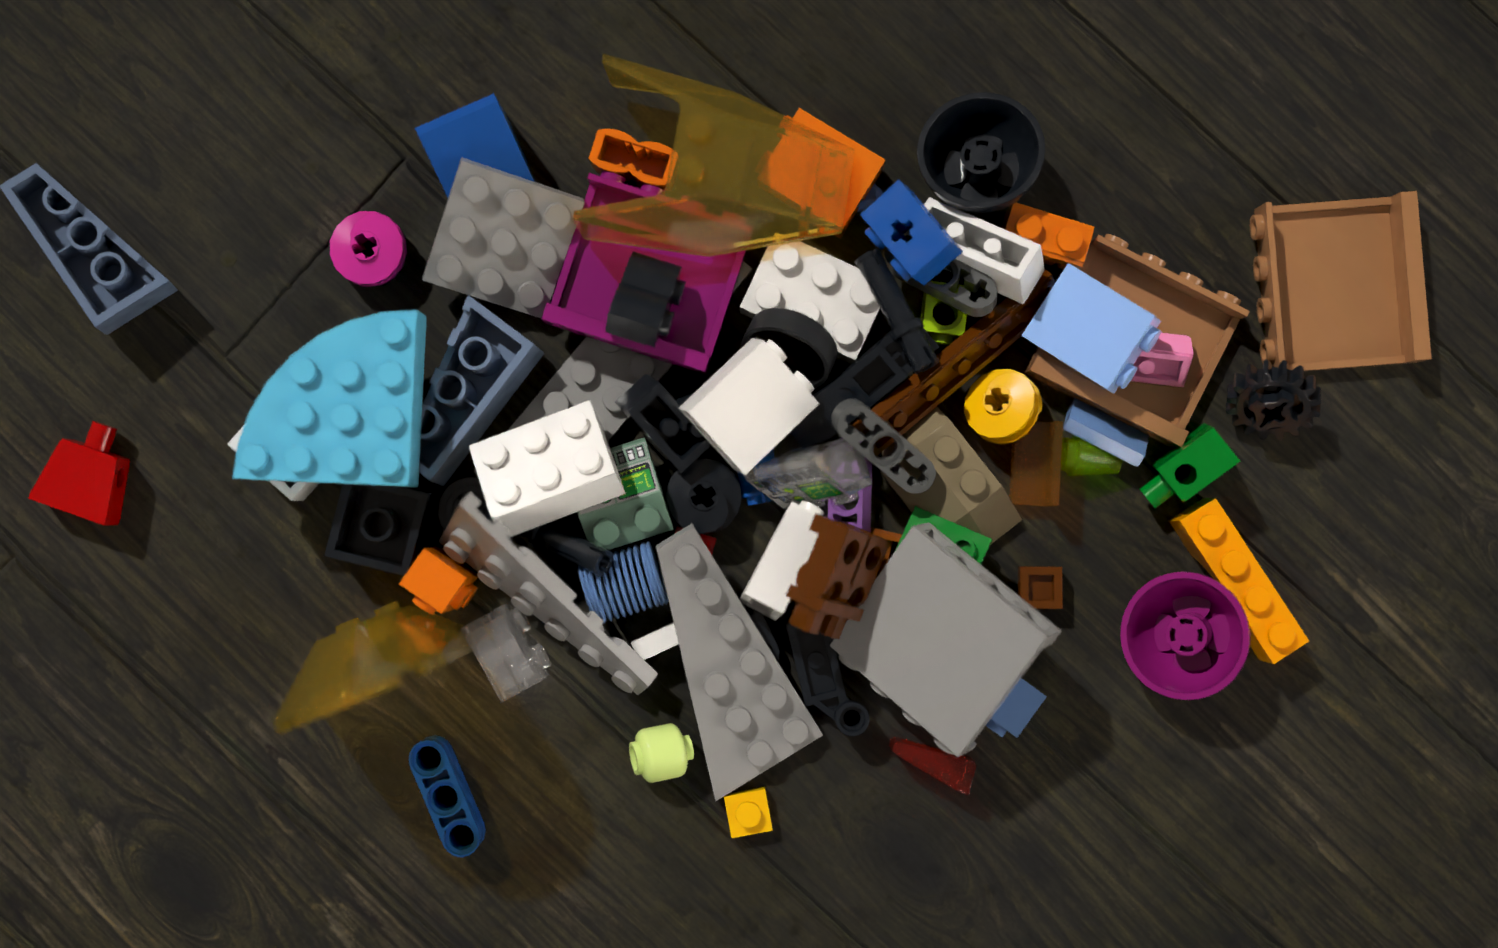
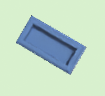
M1074 398L1067 410L1063 425L1064 431L1138 467L1146 455L1149 435Z

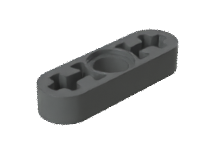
M905 235L908 243L913 237ZM885 247V263L894 277L972 317L986 316L995 308L997 285L990 276L954 259L945 267L953 275L952 279L946 284L937 285L929 281L924 286L913 278L905 281L890 264L895 257ZM961 277L964 278V288L959 286ZM979 288L985 290V299L980 297L976 302L970 300L971 292L976 293Z
M857 399L844 400L835 407L832 413V424L846 442L905 491L918 494L931 487L936 477L933 463L873 410ZM851 413L853 416L859 415L858 418L870 429L865 436L855 426H848L845 420L848 414ZM883 436L893 437L895 446L889 455L884 457L874 455L873 446L879 438ZM903 457L913 467L919 468L922 472L917 479L914 476H909L907 471L898 464Z

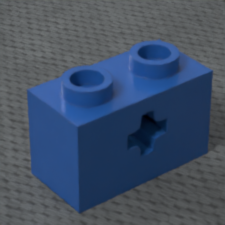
M900 180L894 183L860 214L870 226L865 230L866 235L880 250L885 247L890 250L895 257L890 264L905 281L913 278L925 286L963 252L916 194ZM910 229L909 232L913 238L907 243V238L904 234Z

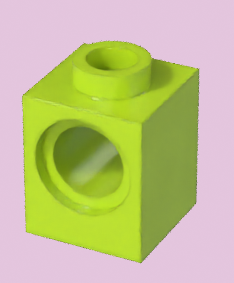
M931 281L937 285L946 284L944 282ZM924 292L920 318L924 324L923 328L938 345L949 346L953 340H956L965 332L967 314ZM943 304L953 310L954 321L951 325L943 326L934 320L933 309L935 306Z

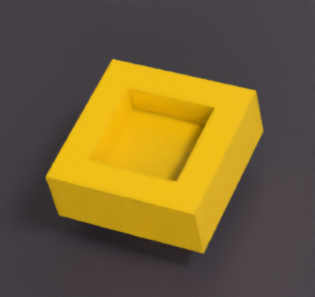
M765 787L729 793L724 796L731 838L773 831Z

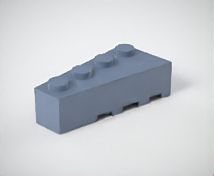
M37 163L0 185L1 190L88 318L105 335L110 334L178 291L166 277L149 264Z
M469 295L462 307L464 312L456 329L453 328L447 341L449 346L439 368L435 369L429 382L431 386L422 405L419 473L431 482L441 486L446 484L470 452L469 445L478 442L544 355V352Z

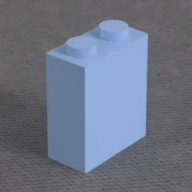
M1068 263L1021 336L1114 394L1118 387L1124 389L1134 377L1137 367L1133 364L1141 352L1145 351L1148 353L1157 342L1161 334V330L1157 328L1161 321L1147 310Z

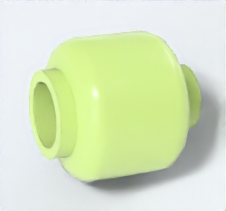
M673 723L641 729L637 732L635 741L629 743V754L633 771L636 775H642L649 783L681 777L686 773L688 760L694 759V749L690 736L682 735L680 729Z

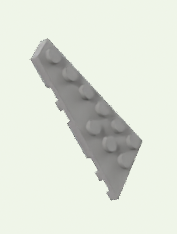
M469 492L458 506L438 541L444 545L443 550L458 563L463 564L466 562L478 572V578L488 587L495 590L499 588L512 598L511 603L520 612L529 616L533 614L545 623L544 627L551 636L560 641L567 640L579 650V656L586 663L594 667L600 666L610 673L613 683L620 689L628 693L634 692L637 695L647 689L658 673L624 640L617 637L609 638L604 633L605 629L602 625L604 621L594 611H589L588 613L581 611L572 602L577 594L530 549L521 546L516 548L511 543L512 539L508 534L510 529L499 519L494 521L487 520L476 509L481 501Z
M690 524L657 544L656 550L715 801L820 738L823 734L694 525Z

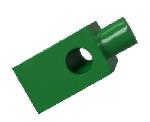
M1203 423L1186 437L1182 447L1172 448L1152 465L1159 474L1139 490L1155 509L1174 494L1182 502H1185L1239 463L1240 460L1212 426ZM1182 464H1189L1190 471L1188 476L1184 479H1176V469Z

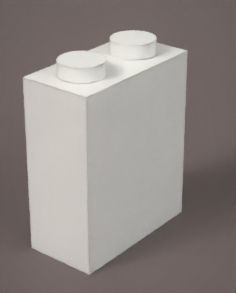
M751 338L678 408L734 470L744 475L819 405V402L811 394L815 390L813 385L799 371L793 374L783 363L787 356L770 339L765 342L764 340Z
M801 501L799 505L794 502L790 503L740 597L741 603L774 621L784 613L791 599L786 597L790 584L796 585L797 572L803 564L808 562L818 533L809 530L815 513L823 516V510L806 501Z

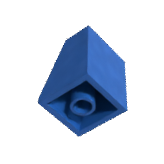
M491 94L415 128L447 197H449L461 157L536 182L508 117L495 94Z

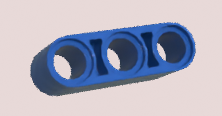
M428 736L414 745L410 751L408 760L411 771L446 851L456 857L469 856L475 852L485 838L486 828L451 744L442 736ZM431 746L439 751L441 756L439 766L431 767L424 763L421 755L424 747ZM440 786H450L456 791L458 799L455 805H445L440 801L438 797ZM466 825L471 828L474 833L473 843L463 844L459 842L454 834L455 826Z

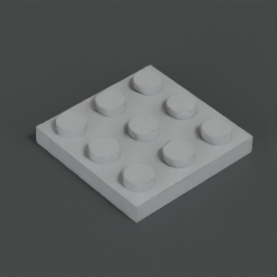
M461 157L422 280L542 319L546 303H550L584 205V198Z

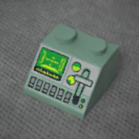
M646 438L610 448L626 494L578 511L586 539L590 543L611 550L673 530L671 514L667 507V501Z

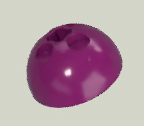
M1174 572L1149 581L1132 597L1125 609L1121 622L1122 650L1133 673L1151 690L1173 699H1201L1219 692L1238 675L1249 652L1250 628L1242 605L1235 595L1223 584L1198 573ZM1201 628H1202V630H1201V632H1202V637H1201L1202 641L1199 640V638H1200L1199 629H1201Z

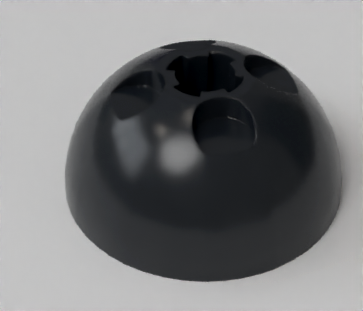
M986 92L959 96L939 107L925 123L917 146L920 171L930 190L947 205L964 212L977 214L996 212L1019 201L1036 182L1042 170L1045 156L1044 135L1034 115L1022 104L1009 97Z

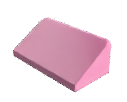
M1161 333L1152 349L1148 353L1142 351L1133 364L1137 367V371L1131 381L1184 387L1193 358L1191 338L1186 335Z

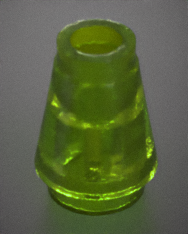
M1074 435L1071 438H1062L1056 457L1058 470L1066 471L1068 476L1117 475L1120 472L1123 461Z

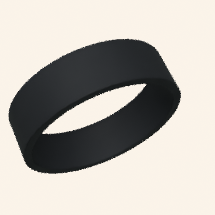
M784 308L765 309L753 317L742 339L741 348L751 338L758 339L756 332L774 330L793 335L811 346L818 353L824 365L817 368H802L786 362L783 363L793 374L796 371L803 374L813 385L814 389L826 382L837 359L838 349L831 334L821 324L807 315Z

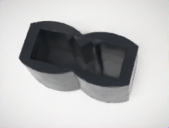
M633 251L612 300L605 332L654 348L660 335L668 337L675 315L674 312L669 310L672 304L680 305L686 287V281L680 280L682 266Z

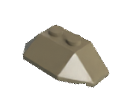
M935 407L902 435L933 463L936 477L931 487L922 493H909L880 470L882 476L911 513L916 506L993 539L991 544L1022 521L1002 485L951 420L938 407ZM895 442L882 451V457L889 455L893 451ZM904 457L898 463L907 471L909 476H914L917 479L922 474L919 468L913 467Z

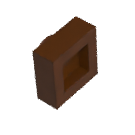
M1018 566V596L1034 609H1063L1062 566Z

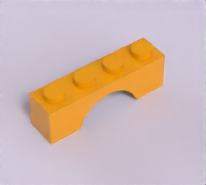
M1203 498L1169 520L1190 555L1207 570L1214 580L1228 588L1242 605L1249 622L1250 646L1260 661L1275 664L1309 642L1305 633L1216 498Z

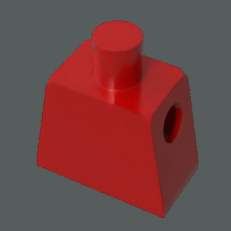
M92 421L85 443L74 439L62 438L32 488L28 499L104 526L118 525L130 468L129 458L110 452L118 429Z

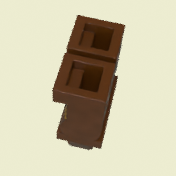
M815 513L809 530L818 533L808 562L803 564L797 572L796 585L790 584L786 597L797 601L789 624L808 633L817 635L819 632L825 636L839 639L847 619L860 622L864 610L859 608V606L865 602L891 541L859 527Z

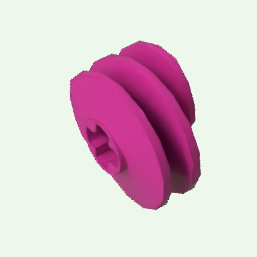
M359 211L347 216L336 226L330 239V257L335 269L350 282L364 287L380 286L395 278L404 266L407 254L405 236L398 224L390 217L376 211ZM368 240L377 245L372 248L374 254L371 257L360 253L365 250L363 244Z

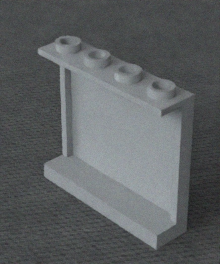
M928 522L912 526L875 579L867 599L859 606V608L864 610L860 622L848 619L840 638H834L830 646L840 654L839 659L844 665L852 670L859 671L871 681L870 685L875 692L885 698H890L901 707L902 714L907 720L915 725L924 727L932 734L938 747L949 754H955L957 757H960L976 747L977 744L974 742L976 737L1040 651L1052 645L1061 633V630Z

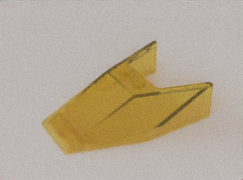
M603 54L602 63L612 87L661 93L679 103L680 113L665 190L656 196L575 210L573 221L584 239L710 257L842 234L855 149L739 93Z

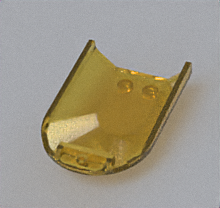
M398 601L374 610L376 616L360 622L359 617L335 626L336 633L314 643L272 723L277 735L400 685L401 682L398 675L415 668L417 676H421L475 651L467 627L439 615H431L414 605L400 607Z

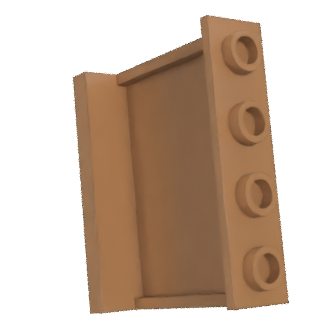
M1417 191L1399 192L1391 197L1272 206V202H1266L1254 209V215L1250 218V234L1253 240H1257L1258 256L1253 261V273L1257 282L1260 281L1261 298L1257 301V317L1260 323H1264L1265 340H1262L1260 344L1262 363L1264 360H1269L1272 367H1278L1282 360H1285L1289 370H1293L1301 365L1304 367V371L1417 363L1432 359Z
M1106 234L1105 237L1097 235L1091 240L1083 267L1079 270L1155 315L1161 321L1157 328L1161 330V333L1186 335L1191 338L1193 358L1184 387L1130 381L1124 389L1118 387L1113 394L1038 346L1024 374L1073 399L1077 398L1149 435L1150 438L1170 448L1182 447L1189 433L1185 428L1240 319L1247 317L1250 311L1239 306L1241 300L1236 296L1224 291H1218L1215 294L1202 287L1204 282L1200 278L1187 272H1180L1178 275L1164 268L1166 262L1159 257L1149 253H1143L1140 256L1128 250L1129 244L1115 235Z

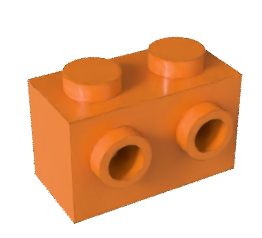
M430 547L422 550L399 584L415 595L412 602L431 615L435 611L443 614L452 610H458L460 607H466L478 590V587L473 584L478 576L477 573L464 564L450 558L441 548Z

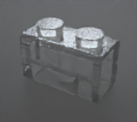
M510 603L496 608L461 628L501 703L546 679L549 676L546 668L551 666L549 657L541 644L538 643L533 646L525 632L531 629L526 615L517 608L513 609Z

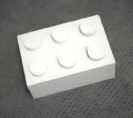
M776 230L740 305V313L750 318H753L760 311L770 308L790 309L807 315L821 324L831 334L837 345V358L850 364L856 361L880 309L859 268ZM790 335V336H792V337H794V338H796V339L802 341L801 339H799V338H797V337H795V336H793V335Z
M590 400L469 445L492 521L499 519L510 529L508 532L510 537L626 494L601 421Z

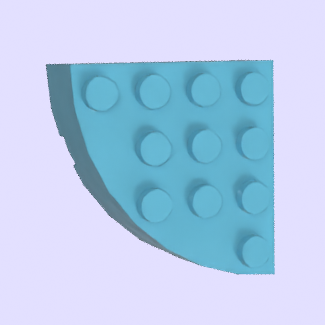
M418 310L381 312L349 320L318 335L291 355L267 381L249 411L237 445L233 478L418 487L427 316Z

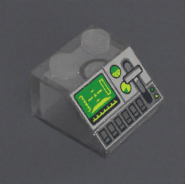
M843 438L789 450L753 467L744 475L747 482L782 509L788 508L791 502L799 505L801 501L809 502L818 508L825 505V500L833 499L834 505L849 503L859 498L858 491L872 484L865 457Z

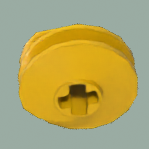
M996 369L982 375L971 385L964 404V414L968 425L984 440L996 444L1015 442L1028 434L1042 411V397L1037 386L1026 375L1012 369Z

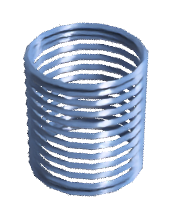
M649 541L646 543L642 542L640 548L636 544L633 549L628 547L627 552L623 548L620 550V553L614 551L612 564L617 574L621 593L612 566L608 572L614 594L605 572L603 575L605 588L601 577L595 575L598 585L597 589L592 572L578 565L579 577L589 610L594 611L604 621L603 624L607 621L606 615L609 621L613 620L612 611L616 619L620 617L619 610L625 618V606L629 615L633 613L619 563L624 573L635 612L639 613L640 610L627 571L626 562L631 572L641 609L643 611L646 610L632 558L638 571L648 608L652 609L653 605L642 573L639 557L655 606L658 607L659 604L662 606L663 604L667 605L668 596L653 547Z

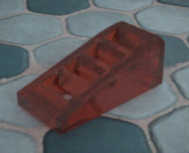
M895 736L891 737L889 746L897 756L957 792L968 796L977 766L971 757L965 755L957 757L955 754H949L940 748Z

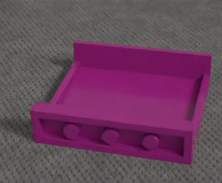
M602 171L600 176L589 173L587 179L590 184L551 304L546 303L542 320L548 325L706 375L753 232L752 224L746 223L747 217L735 211L723 209L720 215L705 210L707 204L694 198L683 196L681 202L665 197V190L650 184L643 183L641 189L626 185V178L609 171ZM633 251L682 266L680 280L686 281L680 305L672 304L669 310L674 312L675 315L668 337L660 335L655 348L605 332L612 300Z

